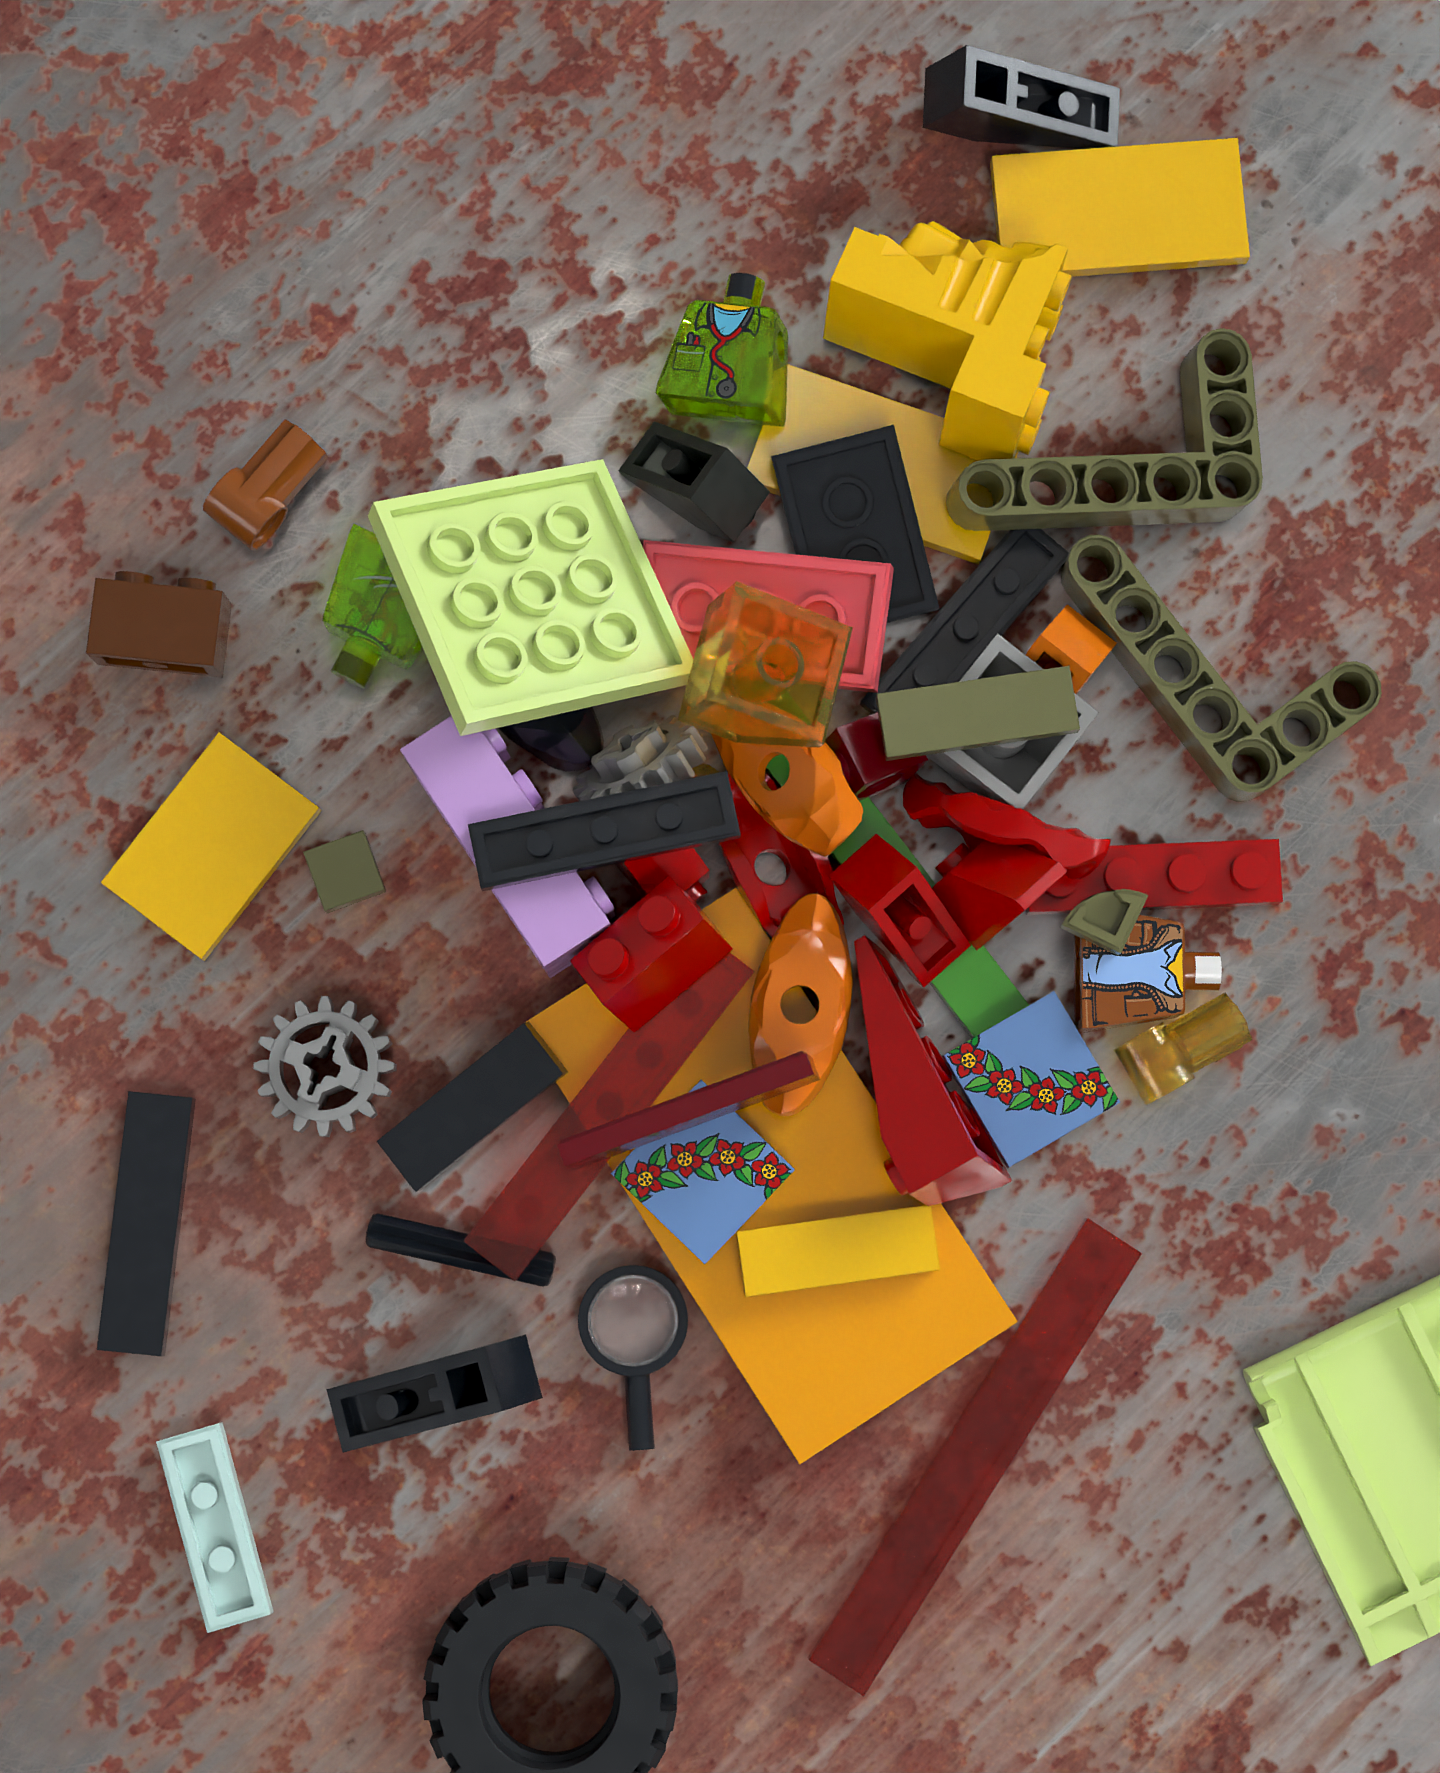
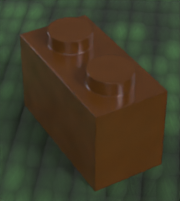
M131 571L116 572L115 580L95 578L86 654L97 665L223 678L232 604L223 591L216 590V583L199 578H179L178 586L153 584L154 578L150 575Z

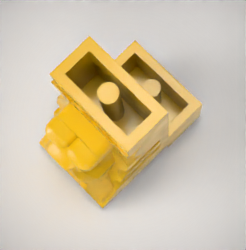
M934 221L928 224L917 223L910 230L907 237L898 245L888 236L880 233L877 236L854 227L830 280L823 339L950 388L939 446L977 461L984 459L1015 458L1017 451L1029 455L1041 426V416L1050 395V391L1040 388L1046 363L1041 362V357L1039 356L1045 341H1050L1064 307L1062 302L1072 279V275L1062 272L1068 247L1058 243L1053 246L1030 242H1014L1010 250L989 240H980L972 243L968 239L960 238Z

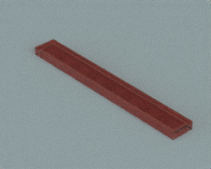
M1089 1218L1084 1219L809 1654V1661L862 1696L866 1694L1142 1255L1141 1252Z

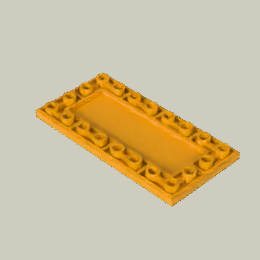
M734 888L702 909L733 950L635 1033L600 1002L587 983L528 1020L568 1071L556 1083L586 1130L684 1095L700 1080L708 1086L753 1069L748 1033L750 1002L759 966L771 940L737 888ZM800 986L793 987L784 994L781 1001V1010L788 1021L794 1024H805L817 1015V1011ZM842 1050L818 1095L799 1113L791 1116H778L765 1108L762 1102L735 1111L795 1169L736 1232L925 1205L909 1195V1193L902 1196L892 1184L883 1164L884 1161L891 1157L881 1139L876 1102ZM634 1149L605 1159L612 1171ZM622 1185L799 1464H802L1018 1322L941 1203L931 1206L940 1270L745 1297L736 1232L704 1264Z

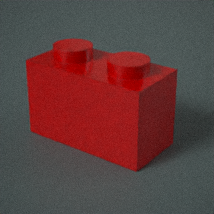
M668 876L575 955L570 962L600 1002L635 1033L733 950V948L702 909Z

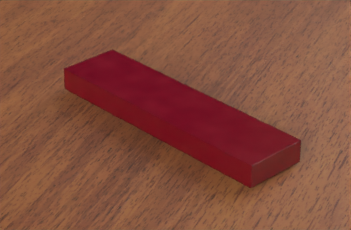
M800 1051L559 1140L560 1143L557 1144L564 1166L577 1170L819 1081L820 1077L813 1058L807 1053Z

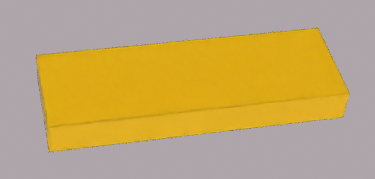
M927 1205L736 1232L745 1297L940 1270L931 1206Z

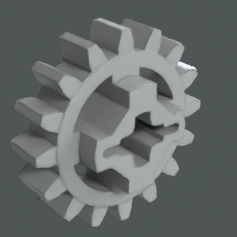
M671 715L660 725H658L656 720H653L646 727L634 728L633 725H630L614 734L613 740L603 751L592 756V765L589 766L590 770L577 775L576 781L578 785L573 788V792L579 801L693 778L695 773L692 768L705 762L706 757L703 753L708 750V746L688 716L678 720L675 715Z
M321 996L317 1012H311L309 1007L301 1000L295 1002V1012L297 1015L295 1020L290 1022L279 1015L273 1018L276 1027L280 1030V1034L276 1039L260 1036L258 1043L271 1051L269 1060L254 1062L253 1069L269 1074L270 1081L263 1084L258 1089V1093L261 1097H274L277 1095L279 1102L271 1112L275 1118L281 1119L291 1112L296 1114L293 1122V1130L303 1133L309 1127L311 1121H316L319 1136L330 1137L333 1122L339 1121L346 1132L352 1133L356 1131L353 1115L360 1111L362 1114L374 1119L378 1115L375 1107L370 1102L374 1094L381 1097H390L392 1093L386 1085L380 1083L381 1074L397 1071V1064L388 1060H381L380 1056L381 1052L387 1050L392 1045V1041L388 1036L372 1037L371 1033L379 1022L372 1014L363 1018L360 1022L355 1021L357 1004L348 1000L339 1013L334 1012L332 999L328 996ZM329 1024L318 1039L303 1045L294 1041L298 1035L311 1027ZM354 1034L361 1041L365 1049L368 1061L367 1071L355 1066L349 1051ZM330 1050H333L332 1061L341 1066L340 1072L336 1078L325 1076L321 1084H317L319 1073L310 1068L311 1062L315 1056L326 1058ZM284 1062L294 1066L301 1085L297 1092V1099L287 1087L284 1078ZM346 1089L358 1093L351 1101L338 1108L322 1110V1107L326 1106L329 1096Z

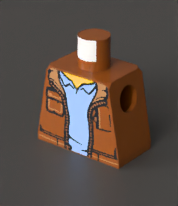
M1139 915L1119 955L1074 935V1025L1079 1033H1087L1179 1017L1185 1013V990L1220 989L1222 975L1220 953L1185 952V928L1183 923Z

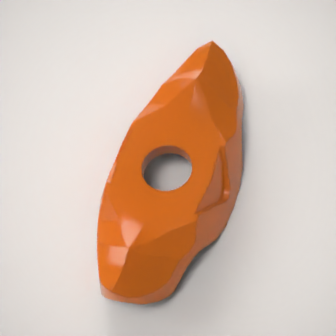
M724 696L703 700L705 720L728 773L752 807L766 822L788 840L820 856L826 857L830 855L856 829L862 821L863 807L850 789L843 775L841 763L834 751L802 720L770 704L751 699ZM783 754L789 762V777L781 788L772 791L766 784L765 770L772 758Z
M817 893L799 898L781 920L759 966L751 996L748 1033L753 1069L803 1051L813 1058L820 1077L819 1081L762 1101L765 1108L778 1116H791L799 1113L818 1095L842 1049L850 1015L853 978L845 930L833 904L826 897ZM793 987H807L813 990L819 999L818 1013L808 1023L794 1024L788 1021L782 1013V998Z

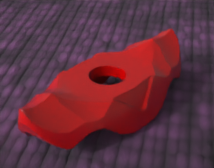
M728 773L741 838L719 842V846L739 892L763 929L773 938L789 908L799 898L816 893L826 897L833 904L844 926V919L835 897L834 883L829 878L832 869L828 856L824 857L815 854L788 840L776 831L752 807ZM765 774L767 786L772 791L777 790L773 780ZM772 853L783 861L786 867V878L781 885H768L759 879L754 866L756 857L759 854Z
M917 773L908 780L904 787L903 807L910 819H918L923 827L927 829L949 827L958 831L971 852L984 840L996 844L1017 845L1058 861L1067 870L1065 875L1069 879L1080 880L1090 875L1106 857L1111 839H1096L1088 836L1078 828H1063L1046 824L1021 808L1010 806L974 792L956 793L946 783L925 780Z

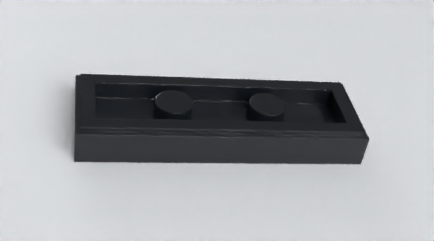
M529 1021L524 1022L377 1140V1143L415 1192L420 1191L567 1074L568 1071Z

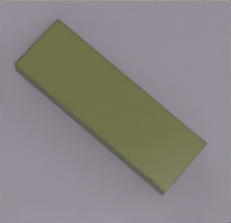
M1070 666L899 690L876 695L886 761L1078 733L1080 730Z

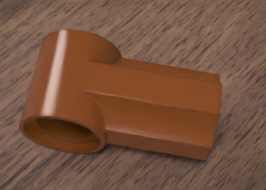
M285 419L242 469L239 467L231 469L216 483L205 499L203 511L250 550L255 551L263 546L281 526L288 512L287 505L328 459L327 453L300 427Z

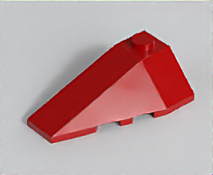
M866 935L854 941L880 1134L891 1157L884 1161L883 1164L892 1184L902 1196L909 1193V1195L923 1204L932 1206L1000 1188L1010 1183L1012 1179L973 1109L968 1108L957 1091H949L946 1083L952 1081V1074L942 1055L928 1036L920 1039L917 1030L924 1027L923 1019L885 952Z

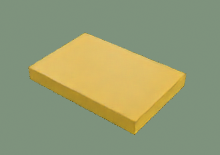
M218 732L101 883L205 961L322 810Z

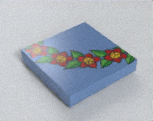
M1055 991L942 1056L1007 1168L1120 1103Z
M700 1080L689 1092L707 1085ZM732 1112L635 1148L611 1174L694 1255L706 1264L795 1169L736 1112Z

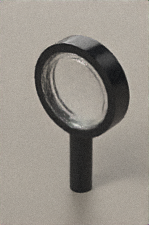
M621 1266L601 1275L586 1291L578 1314L579 1334L586 1351L600 1366L613 1373L624 1375L629 1450L655 1449L650 1373L667 1365L681 1349L688 1328L687 1307L680 1290L663 1273L646 1266Z

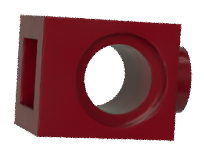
M878 712L835 728L824 740L839 759L843 775L859 801L906 783L928 761L926 755L886 761Z

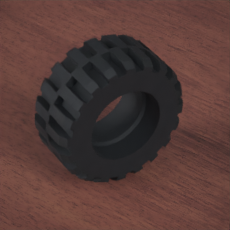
M550 1557L549 1561L532 1562L529 1559L515 1563L509 1569L498 1574L493 1573L478 1583L476 1588L466 1597H463L451 1612L438 1633L431 1655L427 1659L423 1678L426 1680V1694L422 1699L424 1720H429L432 1736L429 1741L437 1759L444 1757L451 1768L450 1773H648L652 1767L656 1768L666 1751V1743L670 1732L673 1731L677 1713L678 1679L676 1657L671 1640H668L662 1627L663 1621L652 1605L649 1607L638 1595L639 1590L627 1580L623 1579L620 1581L606 1573L607 1568L588 1562V1565L569 1562L570 1558ZM544 1626L565 1627L588 1637L600 1648L607 1658L614 1678V1702L606 1722L587 1742L566 1751L549 1752L536 1750L512 1738L497 1720L490 1699L491 1672L501 1651L519 1635Z

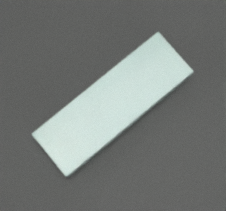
M223 1422L156 1441L207 1633L272 1614L274 1612Z

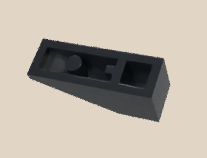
M965 45L925 68L922 128L976 142L1078 149L1118 147L1120 88Z
M526 1334L326 1389L343 1453L498 1413L543 1398Z

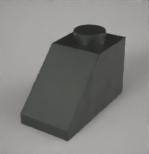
M655 421L618 470L630 482L695 527L731 542H735L743 529L752 522L756 511L770 493L728 448Z

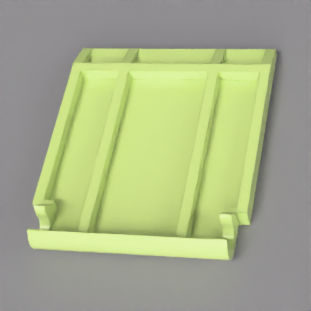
M1440 1275L1243 1369L1246 1384L1265 1421L1253 1428L1369 1666H1373L1440 1633Z

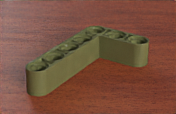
M1224 328L1211 330L1199 340L1183 359L1180 366V386L1186 453L984 459L976 461L964 469L947 493L946 506L949 516L955 524L972 531L1206 523L1230 520L1257 498L1262 489L1263 480L1252 354L1249 344L1242 335L1233 330ZM1209 354L1219 358L1225 365L1226 376L1217 375L1210 371L1206 366L1204 355ZM1211 414L1219 415L1229 423L1232 431L1231 437L1221 436L1215 432L1209 420ZM1215 475L1225 476L1234 483L1237 490L1236 499L1227 498L1220 493L1216 487ZM1155 477L1165 478L1171 482L1176 490V501L1165 500L1159 496L1153 484ZM1092 480H1104L1109 483L1116 495L1115 503H1106L1098 499L1093 493ZM1030 482H1042L1049 486L1054 494V505H1042L1037 502L1031 495L1029 489ZM980 484L987 488L992 494L993 507L984 508L974 504L968 497L967 485Z
M1088 535L1080 539L1072 547L1061 570V583L1068 596L1087 620L1117 642L1112 649V653L1218 791L1230 800L1247 802L1259 797L1362 720L1379 703L1382 692L1381 682L1376 672L1368 665L1357 661L1344 662L1335 666L1257 724L1114 540L1103 535ZM1083 557L1099 559L1107 569L1108 579L1101 582L1086 580L1077 568V561ZM1122 606L1137 608L1145 618V630L1140 632L1124 630L1116 619V609ZM1168 655L1177 659L1184 669L1183 680L1176 683L1164 681L1155 670V658ZM1344 681L1356 688L1360 699L1357 709L1342 707L1336 701L1333 695L1335 682ZM1199 705H1207L1218 711L1222 718L1221 731L1218 733L1202 731L1194 721V708ZM1295 718L1307 725L1310 731L1308 746L1299 747L1291 744L1286 739L1283 733L1284 719ZM1246 755L1252 757L1258 763L1261 772L1259 783L1247 784L1235 776L1232 767L1234 756Z

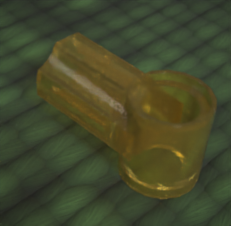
M1224 992L1166 1026L1164 1022L1159 1023L1115 1048L1114 1051L1144 1104L1148 1105L1195 1078L1193 1073L1212 1062L1221 1060L1253 1039L1249 1032L1248 1024L1238 1006Z

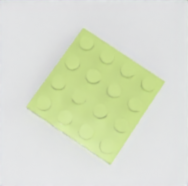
M603 459L373 502L368 514L369 521L460 736L689 685L698 674L699 670Z

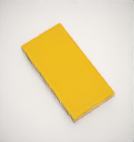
M1238 138L995 155L991 158L990 169L997 244L1010 250L1014 242H1030L1053 246L1058 243L1068 247V252L1062 272L1072 275V277L1246 264L1250 258Z
M784 364L747 467L770 493L781 496L771 456L894 425L924 546L979 565L991 532L966 530L955 524L948 514L946 506L947 493L964 469L977 460L939 446L944 422L943 417L790 364ZM980 484L967 485L968 497L974 504L984 508L993 507L992 494L987 488Z

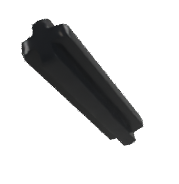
M378 1213L372 1215L366 1231V1245L370 1248L542 1287L550 1284L556 1264V1257L551 1252Z

